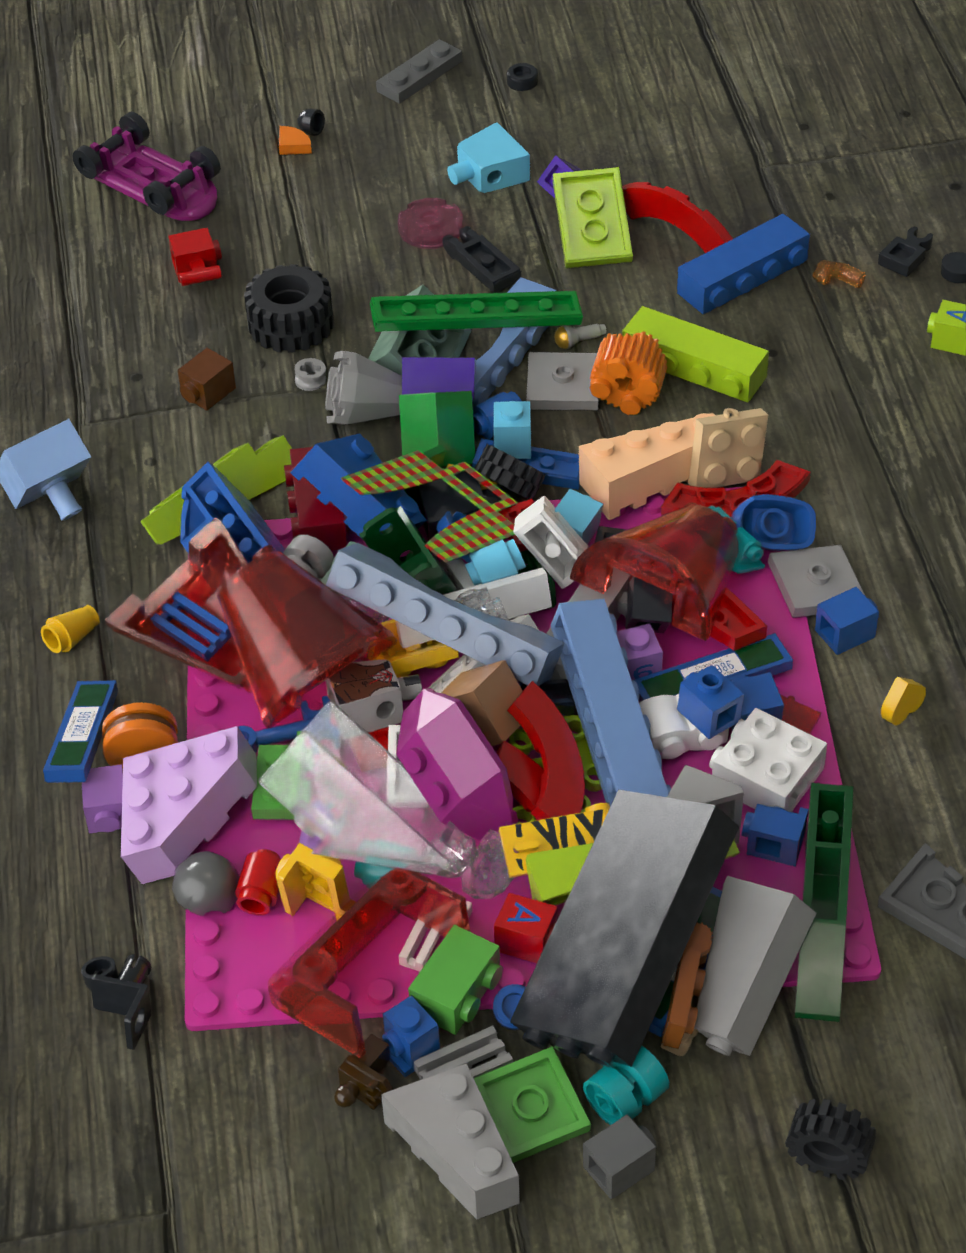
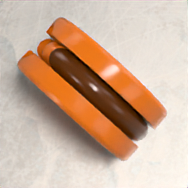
M131 703L116 708L108 714L102 726L103 755L110 766L122 764L123 767V758L178 743L177 721L170 711L152 703Z

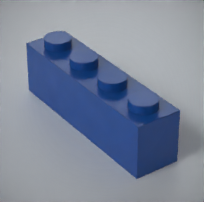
M781 214L679 266L677 294L700 313L705 314L807 261L810 234L785 214Z

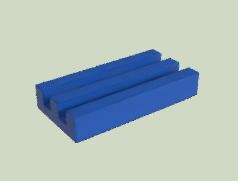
M176 592L172 596L174 602L171 605L166 602L161 607L163 613L161 615L155 613L151 620L161 631L208 662L234 633L229 625L179 592ZM183 609L184 611H186L187 613H189L190 615H192L193 617H195L196 619H198L199 621H201L202 623H204L220 635L216 636L215 634H213L212 632H210L209 630H207L206 628H204L203 626H201L200 624H198L197 622H195L194 620L180 612V610ZM175 619L211 643L210 646L207 648L171 624L170 621Z

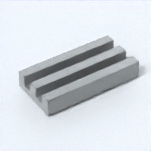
M490 1026L415 1060L414 1070L419 1079L422 1080L467 1063L473 1078L513 1063V1058L509 1052L505 1051L503 1041L497 1038L495 1028ZM496 1055L497 1058L471 1069L472 1065Z

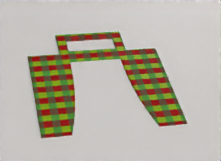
M417 450L340 478L360 495L392 492L442 479L481 509L452 523L425 544L427 549L445 563L515 535L513 533L515 525L498 511L514 506L518 502L465 461L442 469ZM466 471L502 500L493 504L489 503L458 479L455 474Z

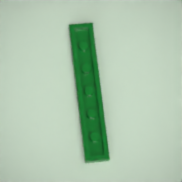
M576 291L371 297L370 310L375 332L581 325L583 319Z

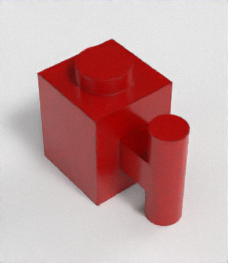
M208 227L168 235L172 263L181 286L222 278L220 266L217 265L216 261L222 259L218 240L211 239Z

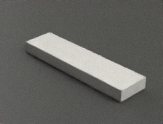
M543 567L444 594L445 597L467 607L505 620L552 607L548 577ZM396 621L399 642L402 648L434 640Z

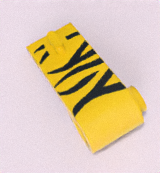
M598 803L585 808V812L499 827L509 878L528 875L526 857L530 853L594 843L610 809V804Z

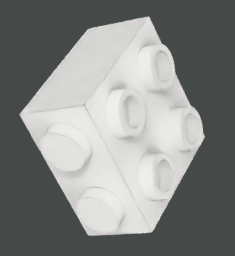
M755 708L746 720L741 719L738 721L732 731L731 739L725 747L719 746L715 750L709 767L712 768V775L742 787L744 804L756 809L757 804L769 807H780L792 812L810 788L811 783L823 771L827 743Z

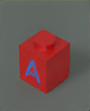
M508 893L494 923V943L500 946V953L537 963L558 920V906Z

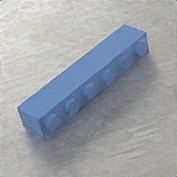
M605 599L559 603L550 626L554 638L565 643L560 658L606 803H609L611 807L618 789L667 797L671 787L665 783L661 771V755L653 747L650 738V722L648 717L642 714L638 702L639 689L637 683L631 680L627 668V652L624 647H620L616 635L617 623L614 615L609 614Z

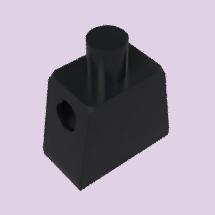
M466 471L455 474L458 479L489 503L493 504L502 500L489 489L481 490L480 483ZM442 479L416 486L418 506L420 512L427 520L424 523V528L428 541L439 533L437 531V524L447 511L451 512L452 517L456 511L470 515L481 510Z

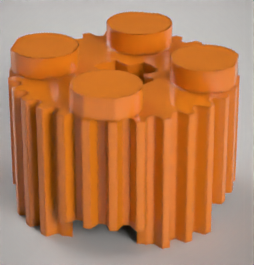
M645 331L637 332L633 336H630L629 333H626L625 336L618 334V337L617 334H607V337H604L600 343L591 371L589 387L591 394L594 397L601 398L602 401L607 400L608 405L614 404L615 408L620 406V410L627 415H637L640 413L641 407L645 409L647 405L651 406L652 402H656L657 397L660 395L667 371L666 355L661 354L662 349L659 348V340L653 339L651 334L647 336Z

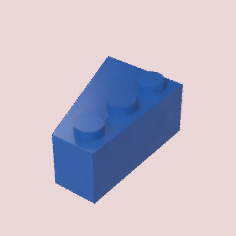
M360 433L315 444L290 472L298 481L304 476L321 492L317 498L324 505L331 501L348 517L344 523L359 537V534L364 531L363 526L368 521L390 507L396 509L401 506L417 529L427 521L419 511L417 503L403 489L379 494L360 495L340 479L341 477L383 463L374 452L372 444L363 438ZM390 523L383 525L380 531L387 529Z

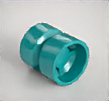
M641 1046L632 1067L613 1062L611 1067L604 1066L583 1083V1090L595 1112L607 1124L612 1125L627 1114L631 1119L635 1118L642 1112V1105H650L669 1089L670 1082L666 1071L657 1058L649 1050Z

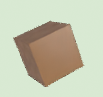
M505 660L461 672L441 692L462 701L491 746L499 745L506 741L520 727V724L507 709L523 690Z

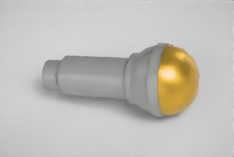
M592 324L576 328L562 325L557 328L554 334L555 343L560 348L570 349L579 341L598 338L606 334L605 324Z

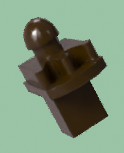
M370 1034L352 1056L348 1055L345 1061L338 1068L340 1086L337 1088L334 1096L335 1102L339 1107H350L358 1099L375 1110L382 1103L381 1094L393 1090L388 1079L379 1074L380 1070L390 1060L388 1043Z

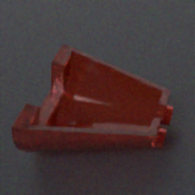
M693 502L687 503L683 508L592 544L575 561L569 579L604 594L611 586L613 567L676 595L671 626L707 641L711 635L738 555V540L736 537L738 529L732 519L722 517L716 511Z
M217 517L189 541V559L143 602L132 594L105 619L107 626L114 632L238 689H244L248 693L253 692L262 683L265 677L263 674L272 664L275 667L280 666L292 651L287 646L292 631L226 527ZM176 592H179L229 625L234 633L208 662L161 631L151 620L155 613L158 615L163 613L161 607L166 602L170 605L174 602L172 596ZM183 609L180 610V612H182L183 614H185L186 616H188L189 618H191L192 620H194L195 622H197L198 624H200L216 636L220 635L219 633H217L216 631H214L213 629H211L210 627H208L207 625H205L204 623H202L201 621H199ZM175 619L170 621L171 624L207 648L210 646L211 643Z
M267 545L260 549L253 556V561L243 568L237 565L227 570L220 578L223 586L217 595L262 722L267 729L300 709L304 694L358 658L362 661H372L397 644V638L389 629L335 590L327 587L325 583L285 554L276 551L272 545Z

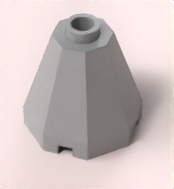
M335 352L333 360L340 362L338 368H330L328 375L325 406L326 410L333 411V416H326L328 424L347 425L400 415L401 375L355 352Z

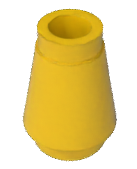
M86 605L83 608L48 618L46 625L41 628V636L45 645L52 652H69L94 627L99 625L100 618L92 606Z

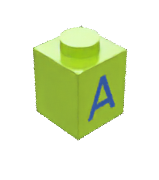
M942 300L938 313H931L927 327V333H932L931 348L966 356V304Z

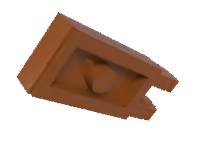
M696 923L677 965L661 1042L663 1046L679 1049L684 1033L692 1035L695 1027L698 1008L691 1007L692 996L699 997L701 994L706 973L705 970L701 969L705 966L713 939V932L710 931L711 928L703 925V923Z

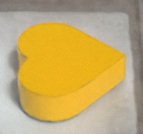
M897 677L881 707L882 718L893 725L902 723L909 713L915 712L921 706L926 696V688L912 679Z

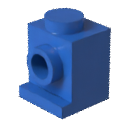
M757 804L754 813H746L741 836L748 837L746 854L796 867L806 834L809 809L800 807L799 813H793L780 807Z
M412 995L383 1013L385 1033L382 1035V1039L389 1044L390 1062L404 1077H407L415 1071V1060L440 1049L438 1024Z

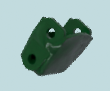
M401 506L396 509L390 507L363 526L364 531L359 535L370 549L391 558L414 579L442 595L458 591L437 556L425 547L427 541ZM390 523L387 529L380 531L383 525ZM410 550L406 556L400 557L403 552Z

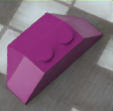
M432 688L423 689L402 714L396 755L441 823L493 846L501 840L499 827L518 823L517 813L513 810V797L507 769L461 700L438 693Z

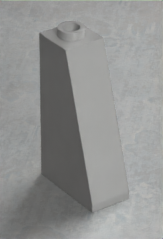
M727 876L723 884L694 1027L708 1038L706 1045L716 1052L730 1056L733 1050L748 1056L751 1055L816 915V912L795 894Z

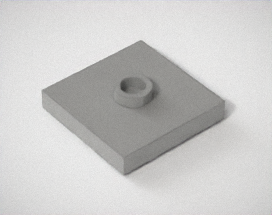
M529 352L527 401H530V410H598V398L591 394L589 388L591 382L590 375L597 353Z
M841 545L774 552L769 555V567L792 618L816 615L817 604L854 587H857L864 594Z

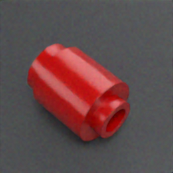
M259 849L246 855L235 890L236 904L244 912L253 915H265L269 913L271 907L275 906L279 895L275 873L281 861L280 856L276 852L268 849Z

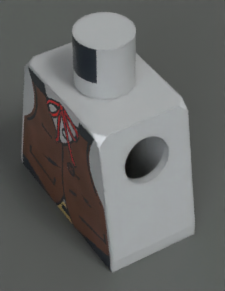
M385 659L324 665L327 697L331 701L332 711L343 739L401 723L403 714L402 701L415 699L422 691L421 680L418 674L397 678L390 661Z

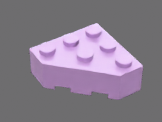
M238 726L123 758L121 858L141 884L174 876L175 869L189 857L195 848L203 840L209 842L230 818L227 812L239 798L247 799L256 789V753Z

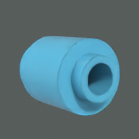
M502 539L469 554L472 562L465 564L474 586L517 575L519 570L526 567L514 539L504 542Z

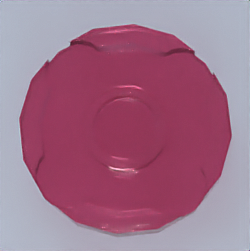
M440 198L415 200L407 205V209L404 212L401 210L398 214V233L402 240L422 249L444 247L442 245V238L451 234L454 238H459V230L463 228V214L458 206L453 204L452 207L446 204V200Z

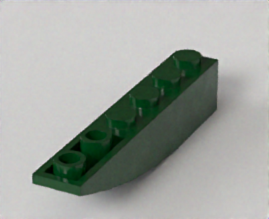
M811 783L802 901L815 911L816 915L799 950L794 1018L840 1021L854 786Z

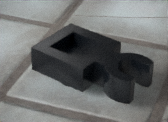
M911 227L907 232L906 240L897 236L879 253L878 265L908 277L925 260L926 251L932 247L933 234L929 233L924 238H918V227Z

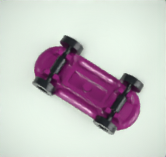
M131 111L122 116L119 121L120 127H114L112 129V137L101 145L93 142L90 147L83 145L73 152V162L83 176L95 179L149 206L157 214L181 221H193L209 215L216 206L218 200L217 190L210 179L220 173L221 166L214 152L205 146H199L191 152L190 162L185 161L181 163L151 147L140 145L149 138L150 131L145 120L135 112Z

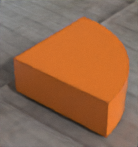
M280 126V155L312 153L310 138L300 129Z

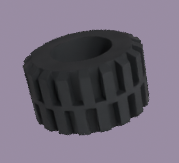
M290 264V266L278 265L274 269L268 268L263 270L261 275L256 274L252 278V282L247 284L244 299L249 334H252V339L256 343L261 342L262 347L266 349L273 348V351L276 352L287 350L290 353L296 352L295 350L299 349L304 351L310 349L311 345L317 346L322 342V338L329 336L330 329H333L334 325L331 287L327 278H323L322 273L318 270L312 271V268L308 266L298 267V264Z

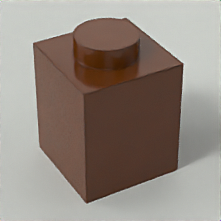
M205 348L178 369L181 396L189 403H194L206 411L236 389L233 362L209 348Z

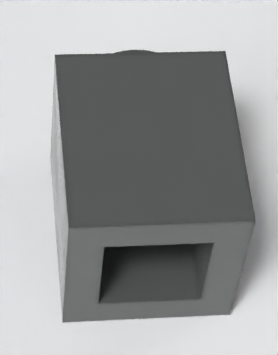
M627 1114L583 1143V1168L612 1200L655 1171L656 1141L646 1127L642 1125L638 1127Z

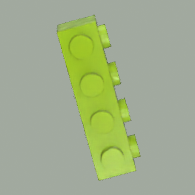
M644 306L639 309L622 330L623 336L626 333L633 336L637 332L645 331L647 336L651 334L653 339H658L659 348L662 349L661 354L666 355V373L747 403L767 378L768 350Z

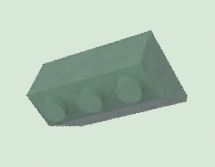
M421 285L406 296L434 294L427 287ZM472 330L382 331L368 359L402 376V357L459 358Z

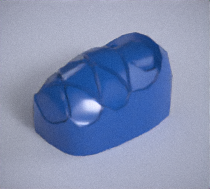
M756 495L739 504L732 513L731 518L737 522L732 535H734L736 528L742 527L761 543L762 550L785 551L804 549L811 545L815 539L816 513L812 506L805 501L779 495Z

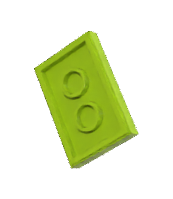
M619 167L553 173L552 180L565 268L632 262L633 253Z

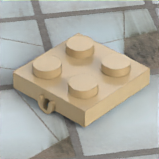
M727 408L722 415L696 419L688 485L717 488L745 483L760 476L768 414L761 408L740 412L736 409Z

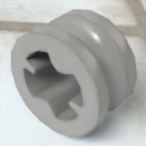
M307 358L298 361L295 365V384L300 389L313 391L321 388L326 383V366L321 360Z

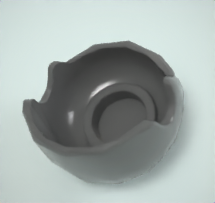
M210 851L198 852L189 856L175 869L172 891L178 904L196 915L204 916L205 913L210 911L226 913L237 901L235 890L240 876L232 863L223 856Z

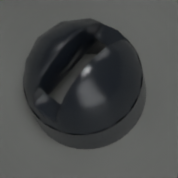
M312 108L303 110L298 115V127L306 134L319 135L325 124L323 112Z
M101 956L86 962L81 968V974L86 987L91 991L90 981L93 975L117 979L118 970L114 959Z

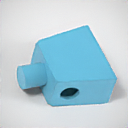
M497 122L461 141L457 146L458 163L448 166L447 169L448 176L454 185L468 180L479 192L487 193L530 181V154Z

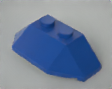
M207 462L182 487L184 503L181 513V544L216 592L219 593L256 584L281 559L285 548L252 503L213 464Z

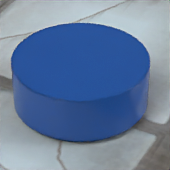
M518 984L508 985L502 988L495 996L493 1013L497 1022L506 1029L520 1030L510 1023V1020L526 988L525 986Z

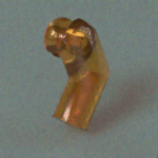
M828 260L818 262L815 265L817 268L812 275L814 280L824 285L828 284L833 276L856 288H860L866 278V273L846 263Z

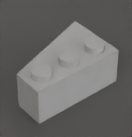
M467 1063L381 1094L384 1123L393 1132L397 1131L411 1146L413 1154L420 1161L423 1159L439 1175V1181L476 1220L520 1204L519 1175Z

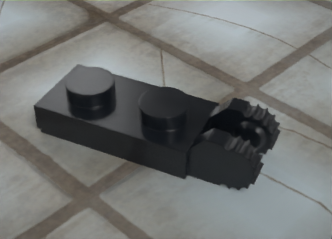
M465 226L459 230V237L462 243L451 234L442 238V245L447 254L460 262L493 293L515 284L520 279V268L483 235L480 236L473 229L471 230V227Z

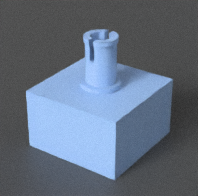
M67 419L4 450L0 458V483L15 509L47 494L61 521H65L82 510L67 483L80 477L91 455L70 419Z

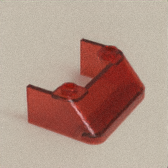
M397 868L387 872L358 891L272 974L267 984L272 1005L361 1058L366 1053L357 1006L329 991L328 988L336 981L338 974L400 913L414 921H417V919L425 923V927L430 930L431 928L435 929L443 937L448 934L454 924L470 932L466 898L413 869Z

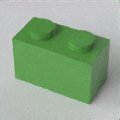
M454 924L409 986V996L412 995L435 1020L438 1027L456 1035L465 1021L469 1023L474 1019L479 1010L482 996L487 989L493 990L502 976L503 966L500 965V946Z

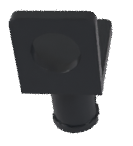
M135 954L129 955L125 959L117 979L95 974L90 981L93 1007L95 1009L126 1015L124 1020L127 1049L132 1050L136 1048L151 1017L149 987L143 983L150 974L152 967L146 958L139 955L133 968L132 965L136 959Z

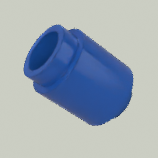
M512 391L509 393L501 392L474 406L473 424L476 434L482 435L487 439L494 437V402L522 401L520 397Z

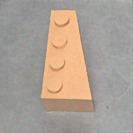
M714 413L698 414L694 418L677 422H665L657 427L633 430L625 435L609 439L601 438L592 443L580 445L579 484L591 498L603 503L602 512L608 520L620 516V509L630 505V507L636 509L645 505L646 498L658 492L664 496L670 494L677 482L681 483L684 481L689 483L696 419L716 415Z

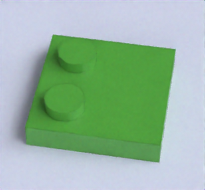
M553 1046L474 1078L513 1163L590 1131L591 1123Z

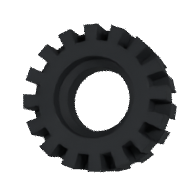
M489 444L486 445L474 468L484 477L528 500L534 499L546 476L541 471Z
M816 1099L809 1100L808 1104L805 1102L801 1103L799 1108L796 1109L785 1144L789 1148V1155L791 1157L797 1156L795 1162L801 1166L808 1164L809 1171L816 1173L817 1170H821L824 1172L823 1176L831 1178L832 1174H836L838 1179L846 1180L847 1175L854 1179L859 1176V1173L863 1175L866 1171L876 1139L875 1127H870L871 1121L867 1117L860 1119L861 1112L855 1108L849 1112L846 1110V1104L839 1102L838 1107L832 1106L831 1100L823 1099L820 1105Z

